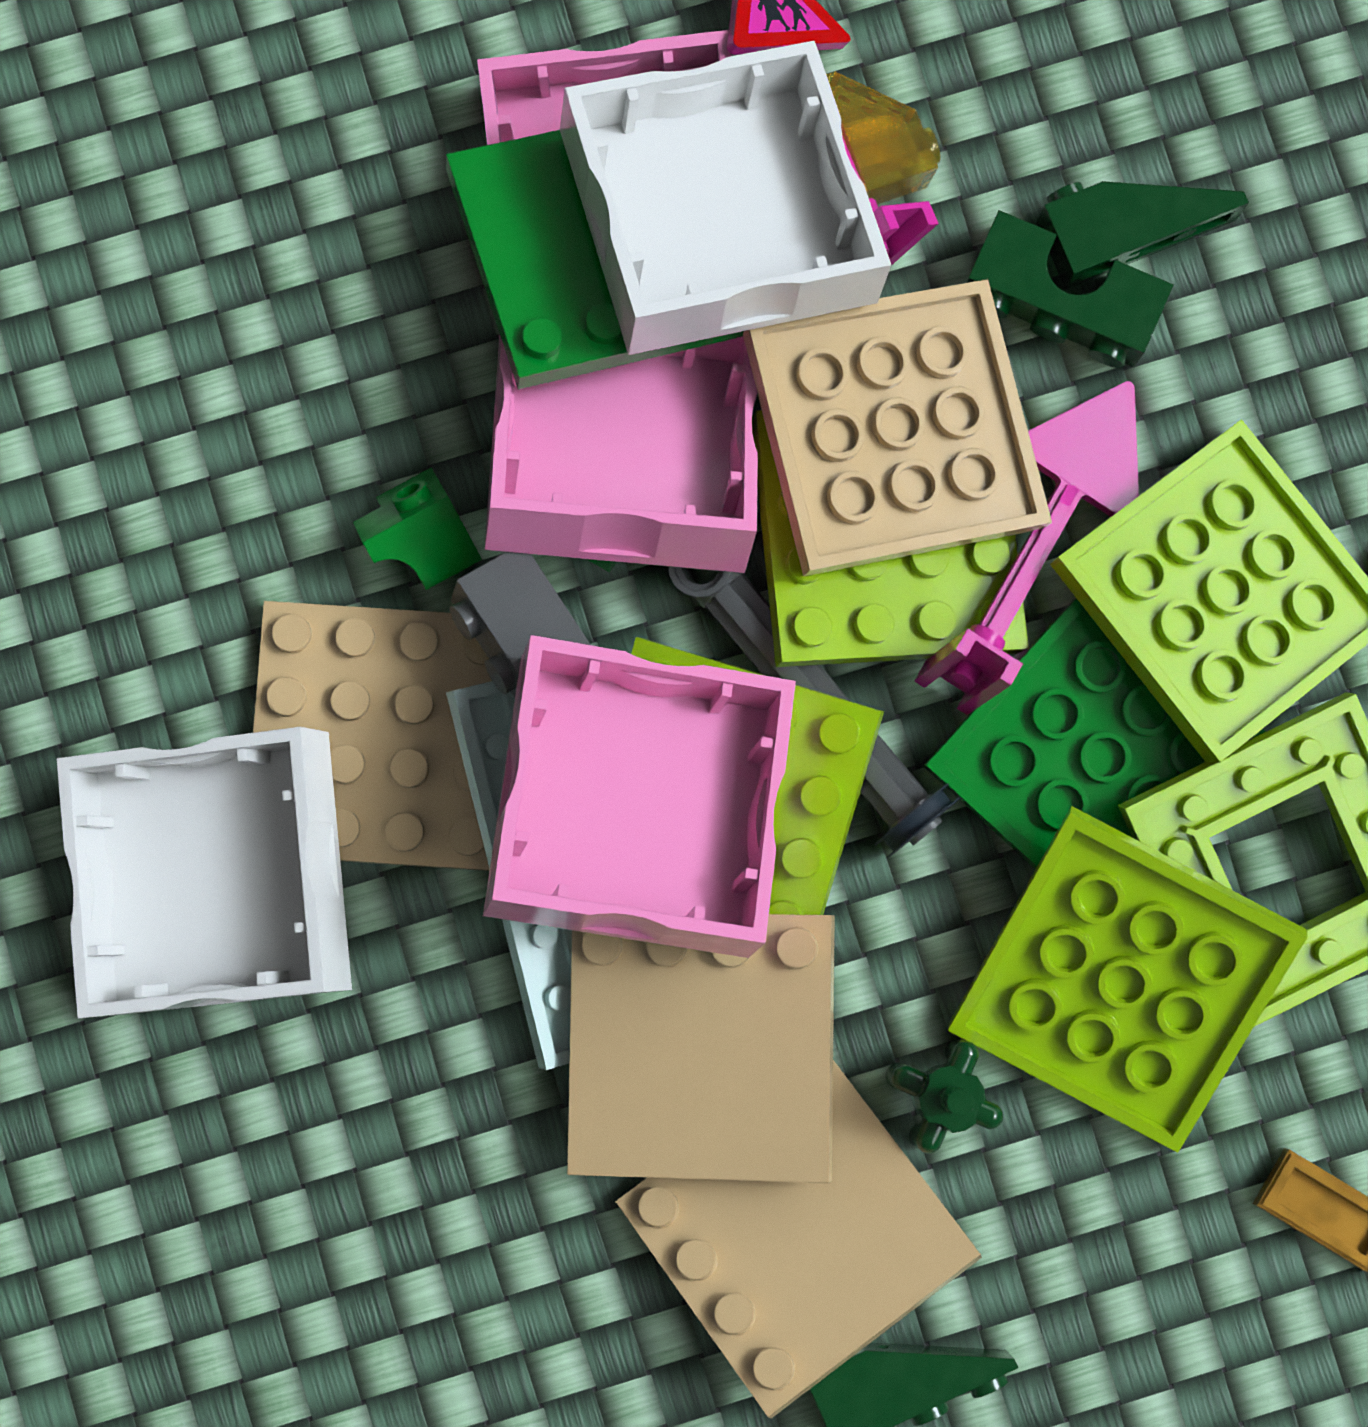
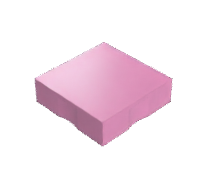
M499 335L485 550L745 573L757 532L758 452L752 434V412L758 392L744 337L518 390L501 336Z
M531 635L520 661L483 916L744 958L752 956L766 942L776 856L773 826L774 807L777 792L786 769L796 681L707 665H663L636 657L626 651Z

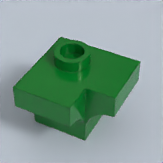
M432 468L377 496L376 499L380 507L353 522L363 545L374 563L393 559L408 564L415 570L426 590L482 560Z

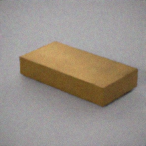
M1284 1148L1252 1204L1368 1273V1196L1290 1149Z

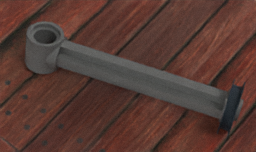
M668 566L669 576L674 585L684 594L693 596L703 609H708L761 674L796 681V685L849 700L821 665L776 667L770 605L746 577V571L745 573L718 571L712 581L707 584H699L693 578L691 568ZM877 734L860 793L889 826L887 829L889 832L874 844L876 846L884 840L893 851L886 857L888 859L908 842L914 846L943 821L940 819V816L961 797L953 802L950 801L943 792L949 783L936 793L928 794Z

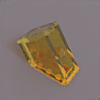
M836 71L826 74L841 116L842 135L861 181L864 184L868 198H873L877 204L927 188L938 169L937 164L940 163L941 156L935 134L931 128H923L916 109Z

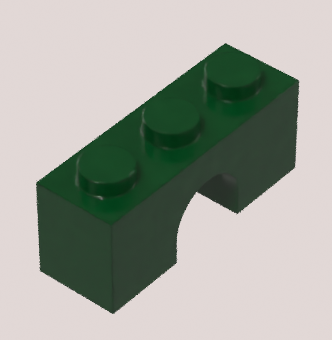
M998 210L967 283L988 279L998 318H1006L1010 314L1031 323L1030 330L1046 340L1064 343L1068 339L1089 348L1088 355L1104 365L1122 368L1124 364L1135 367L1146 351L1174 284L1115 260L1099 289L1086 295L1066 293L1053 283L1047 269L1048 255L1057 234Z

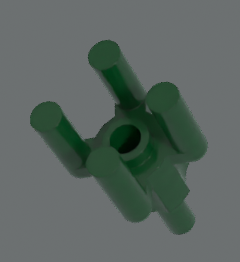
M959 1039L952 1040L945 1048L946 1064L935 1065L925 1072L903 1063H894L886 1071V1080L890 1086L914 1097L915 1108L920 1114L922 1121L911 1128L909 1138L911 1143L924 1153H934L939 1150L947 1131L951 1133L962 1132L975 1124L986 1129H995L1003 1121L1002 1109L997 1104L986 1100L984 1086L976 1075H972L979 1058L978 1048L972 1042Z

